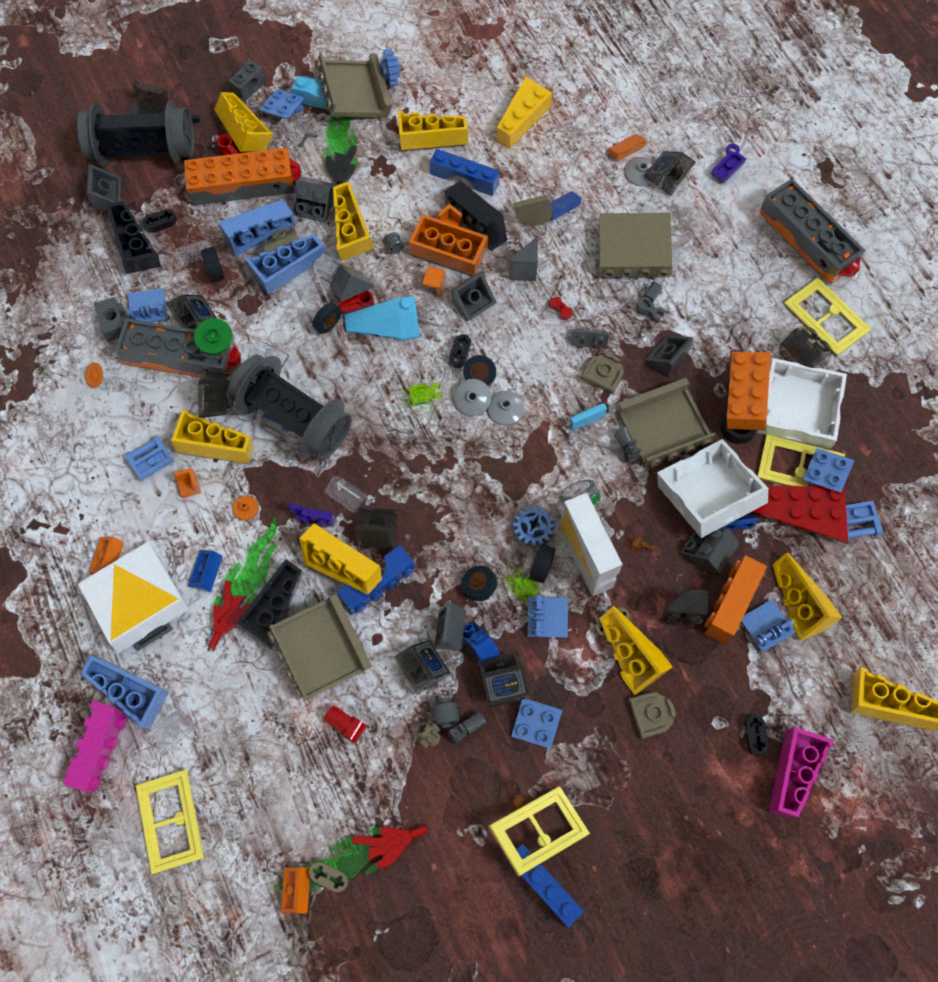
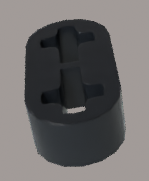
M171 209L155 212L145 216L143 219V225L150 233L169 228L177 222V217Z
M461 334L455 338L449 355L450 365L454 368H461L466 363L471 349V339L468 335ZM466 341V344H464L463 348L461 349L460 343ZM460 354V359L456 362L455 359Z
M752 715L745 721L747 747L751 754L760 756L768 750L766 725L761 716ZM753 720L760 724L756 729L757 734H755V728L750 726ZM756 737L758 738V743L763 745L759 751L753 747V744L756 743Z

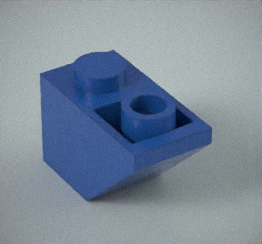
M473 621L464 626L463 641L484 666L500 655L491 636Z

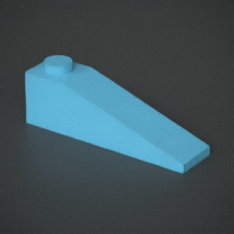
M297 76L291 89L293 94L305 97L301 104L326 109V98L322 94V83L319 82V78Z
M414 296L392 299L344 315L346 331L350 333L374 334L386 338V336L394 337L396 340L420 338Z

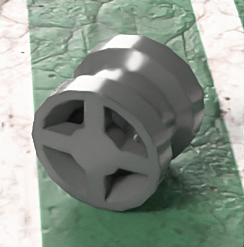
M397 232L389 233L383 238V243L387 246L386 249L389 254H397L403 250L404 245L400 241V235Z

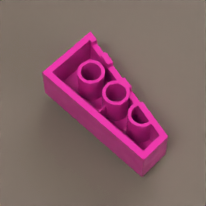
M92 700L90 705L91 708H94L91 717H86L83 725L86 726V732L78 739L76 745L78 754L72 757L63 782L64 785L93 794L94 790L96 791L100 786L101 774L108 767L110 762L109 756L112 750L116 748L119 733L125 728L127 723V714L115 707Z
M797 727L785 730L769 807L770 813L788 819L799 817L810 794L811 786L816 781L819 769L824 764L827 752L835 740Z

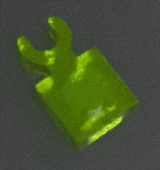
M426 383L408 387L412 406L431 403V397L435 399L442 398V392H435L436 389H440V383H434L428 388Z
M515 568L514 573L517 577L513 579L510 575H507L506 579L510 584L516 585L513 591L526 605L528 597H535L541 590L528 576L523 579L520 570Z

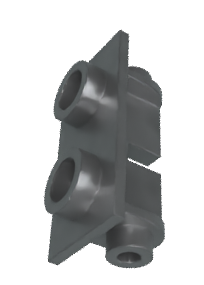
M572 329L571 346L607 349L609 332H605V330H592L591 332L588 329Z

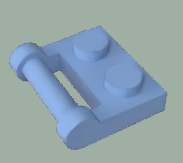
M158 435L133 452L124 454L141 481L174 462ZM158 446L155 450L135 461L137 457Z
M874 501L846 505L847 527L868 522L872 524V527L851 531L848 529V541L850 538L882 535V526Z

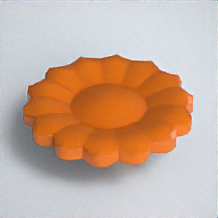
M95 362L89 364L85 372L87 384H89V387H99L103 379L102 367L99 363Z
M243 495L233 503L232 510L237 519L249 521L258 513L259 506L254 497Z

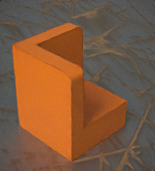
M448 204L438 213L437 217L439 220L462 227V213L451 204Z
M428 266L423 279V286L435 288L436 295L440 296L446 279L445 270Z
M192 468L174 473L182 498L201 493L198 477Z

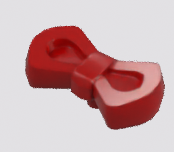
M554 297L550 300L549 308L557 309L562 320L571 318L573 309L566 307V304L562 302L560 297Z

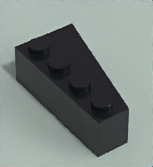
M461 180L444 191L446 205L451 204L461 212L462 220L472 231L488 236V248L491 251L508 240L503 214Z
M125 202L107 204L125 274L161 267L156 250L153 249L150 241L144 235L140 225L135 221Z
M285 559L236 623L239 628L270 650L274 643H271L267 634L270 631L269 626L284 620L303 576L302 570Z

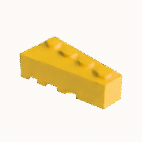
M526 76L497 126V141L510 149L551 107L552 92Z
M221 92L214 110L240 152L267 150L273 133L234 93Z
M398 111L401 150L468 144L467 119L464 116L444 115L443 117H438L431 113L425 116L419 115V112L404 114V111Z
M348 181L333 187L337 251L343 261L374 249V245L350 182Z
M184 409L181 411L171 440L177 453L247 464L250 463L254 450L250 436L231 428H224L214 421L204 420L199 415L194 416Z
M313 524L299 538L306 566L367 595L382 580L380 565L318 525Z
M860 667L853 674L851 713L931 731L938 729L937 700L919 692L914 693L906 689V686L894 684L879 674L874 675L868 672V669Z

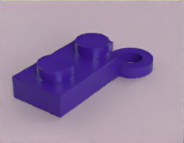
M732 143L726 147L727 156L711 171V175L723 184L746 162L747 158L739 154L740 148L737 144Z
M293 503L287 505L289 511L295 512V518L300 523H317L320 527L334 526L335 517L331 512L303 508Z

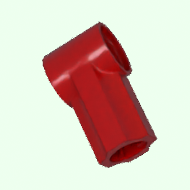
M223 134L217 138L218 148L222 156L243 153L233 143L231 136Z
M368 290L342 302L338 298L341 314L351 313L375 305L373 295Z
M334 705L327 711L323 719L355 744L367 728L365 723L354 716H349Z

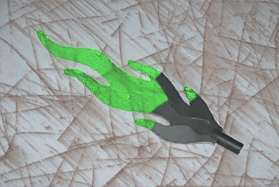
M332 117L327 131L328 142L335 154L336 160L333 162L331 152L326 147V167L337 185L348 182L357 167V159H353L357 151V140L354 131L351 132L352 143L349 144L348 141L350 117H341L338 131L336 130L337 117Z

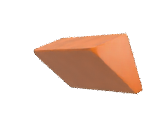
M634 134L608 148V151L618 162L644 148L646 139Z
M100 537L89 574L93 575L118 560L123 541L115 537Z
M284 867L281 913L306 914L308 912L310 868Z

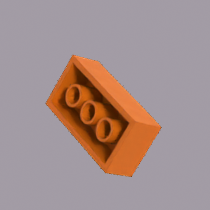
M422 214L409 240L411 255L473 276L477 273L488 249V236Z
M732 352L727 429L766 430L771 352Z
M746 555L741 561L737 560L728 575L727 582H725L720 591L721 595L712 608L714 611L708 616L704 627L707 628L704 633L705 635L724 645L734 637L766 571V565Z

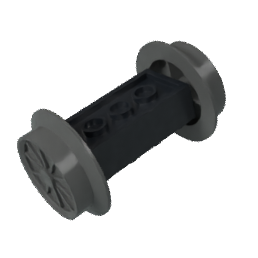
M172 100L167 102L165 113L105 115L99 103H93L90 110H81L79 112L77 131L82 154L87 161H97L101 167L108 166L110 157L170 155L175 165H179L182 158L193 157L195 139L190 111L187 107H177Z
M259 354L249 357L235 372L229 385V397L235 401L236 411L246 415L259 408L302 438L299 453L303 458H309L314 455L318 459L324 460L331 456L345 439L352 422V417L344 411V402L341 399H334L323 406L280 377L282 365L278 357L268 356L265 358Z

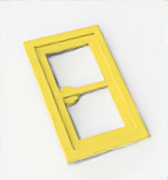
M816 278L784 302L836 356L871 331V328L819 278ZM817 290L832 304L829 308V313L818 321L813 319L799 305V303ZM841 313L856 329L837 342L820 324L831 315Z
M766 434L757 476L761 480L784 486H808V482L803 481L806 469L803 468L806 454L813 456L816 448L845 457V454ZM775 446L802 453L800 465L794 472L796 477L770 470Z
M188 770L179 771L136 785L151 875L204 859ZM178 785L183 812L176 813L172 819L155 824L149 794ZM174 822L177 825L186 824L190 850L161 859L156 828Z
M560 786L489 825L491 832L518 877L590 834ZM556 802L573 830L551 842L550 837L543 833L533 815ZM529 818L540 835L537 843L542 848L522 860L505 831Z

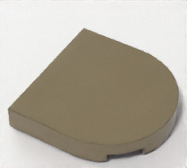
M547 195L513 203V208L519 221L525 225H542L548 222L553 215L552 205Z
M290 227V230L283 228L272 233L268 241L264 239L263 249L268 253L277 249L278 246H284L297 240L298 235L295 228Z
M604 353L591 358L580 379L610 394H614L622 380L624 369L618 357Z
M656 692L628 699L641 740L662 734L672 726L676 712L670 699Z

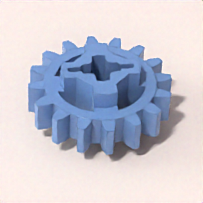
M391 48L384 49L382 52L383 57L380 59L384 79H387L388 86L395 87L398 86L397 79L400 77L398 57H394Z
M534 505L533 510H530L527 506L526 512L520 510L519 516H515L514 521L517 523H513V528L516 529L514 535H519V542L525 541L524 546L531 543L532 548H534L537 543L539 546L543 544V541L549 543V537H553L554 532L552 530H555V525L552 523L554 522V517L549 518L550 512L544 513V507L537 510L536 505ZM537 522V527L531 532V527Z

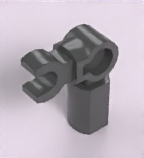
M652 282L643 298L639 299L636 311L639 314L651 316L654 322L659 323L661 318L656 314L663 316L666 311L662 308L654 307L652 303L661 292L662 285Z
M627 427L616 430L615 436L621 449L624 450V457L627 463L640 460L641 449L636 446V439L632 440Z
M479 711L448 732V736L456 745L467 737L466 734H472L487 724Z

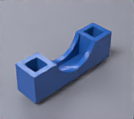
M436 148L429 161L431 175L445 180L449 176L463 177L470 181L477 191L493 196L499 185V170Z
M401 545L384 556L386 568L382 575V580L368 595L348 585L337 591L339 599L352 615L364 611L368 603L380 599L384 591L393 589L401 578H407L414 572L415 563Z
M523 844L517 849L522 860L531 855ZM541 864L520 876L567 928L584 912Z

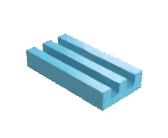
M602 403L571 417L570 428L572 431L605 417L606 405Z

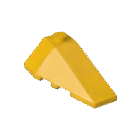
M785 553L773 564L778 586L783 592L784 606H787L790 616L788 619H792L794 622L792 628L801 641L828 630L842 618L829 598L789 553Z
M615 606L611 607L599 618L607 640L611 642L614 649V658L619 662L622 670L620 672L622 679L634 695L641 692L673 668L663 653Z

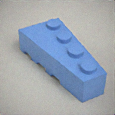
M283 199L218 222L225 242L236 257L261 244L264 239H270L272 233L283 228L288 229L296 224L293 212Z
M315 234L292 241L290 245L278 246L276 250L271 252L259 253L260 256L245 258L251 274L266 293L270 294L321 262L327 256L324 245Z
M90 655L81 672L89 682L102 691L113 703L117 704L141 728H151L169 693L168 690L101 657Z

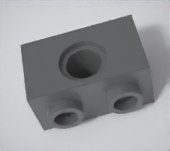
M250 60L228 82L231 92L245 103L266 82L263 67Z
M115 297L94 303L100 328L107 342L119 339L125 321L122 315L125 313L122 303H118Z

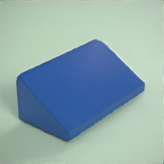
M571 191L551 202L553 211L551 220L553 221L580 206L582 198Z
M746 514L723 526V528L730 530L753 528L758 522V518L752 514Z
M200 550L188 587L211 592L223 556L215 551Z

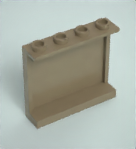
M319 52L318 59L315 60V68L319 72L322 94L326 98V109H329L331 117L389 116L392 103L377 54L371 53L369 61L324 60L322 52Z
M600 213L599 277H671V213Z
M687 378L618 403L616 411L624 427H627L632 440L636 439V446L641 449L640 460L644 468L649 466L656 467L664 460H674L680 454H689L698 447L702 446V448H705L713 443L716 433H710L688 391L689 382Z
M337 594L269 626L268 637L271 643H276L278 658L281 662L285 661L288 667L285 669L289 680H294L297 686L294 688L298 699L302 698L303 701L372 667Z

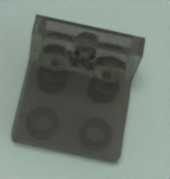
M135 81L133 84L135 100L123 114L164 113L168 102L167 90Z

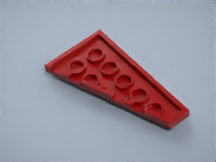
M767 486L769 488L768 503L752 511V513L761 515L763 518H771L779 521V523L800 530L818 533L822 537L833 538L844 544L848 543L845 487L839 493L821 486Z

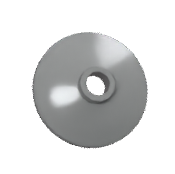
M636 157L630 160L625 167L626 178L636 186H649L653 184L659 174L648 173L655 165V162L646 157Z
M468 379L457 387L454 398L457 408L462 413L469 416H477L489 408L492 397L489 387L483 381ZM472 393L476 394L474 400L469 398V395Z
M500 391L492 396L487 411L494 422L500 425H511L518 422L523 416L524 403L516 393ZM507 403L509 406L504 407L503 404Z

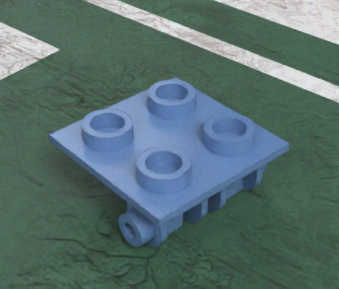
M276 89L260 107L259 111L288 119L293 112H303L304 107L301 103L305 97Z
M164 288L128 293L129 309H127L128 317L130 316V319L146 322L167 320Z
M816 448L803 481L808 482V486H821L841 493L855 460Z
M541 595L528 597V637L568 638V598L543 597Z
M773 599L744 615L741 621L761 652L766 651L796 633L792 628L794 626L792 619L787 620Z
M522 698L511 737L551 749L562 709Z

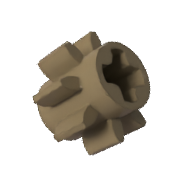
M431 721L428 724L423 722L416 729L415 733L418 737L415 741L425 748L428 746L433 747L440 741L441 735L438 732L441 728Z

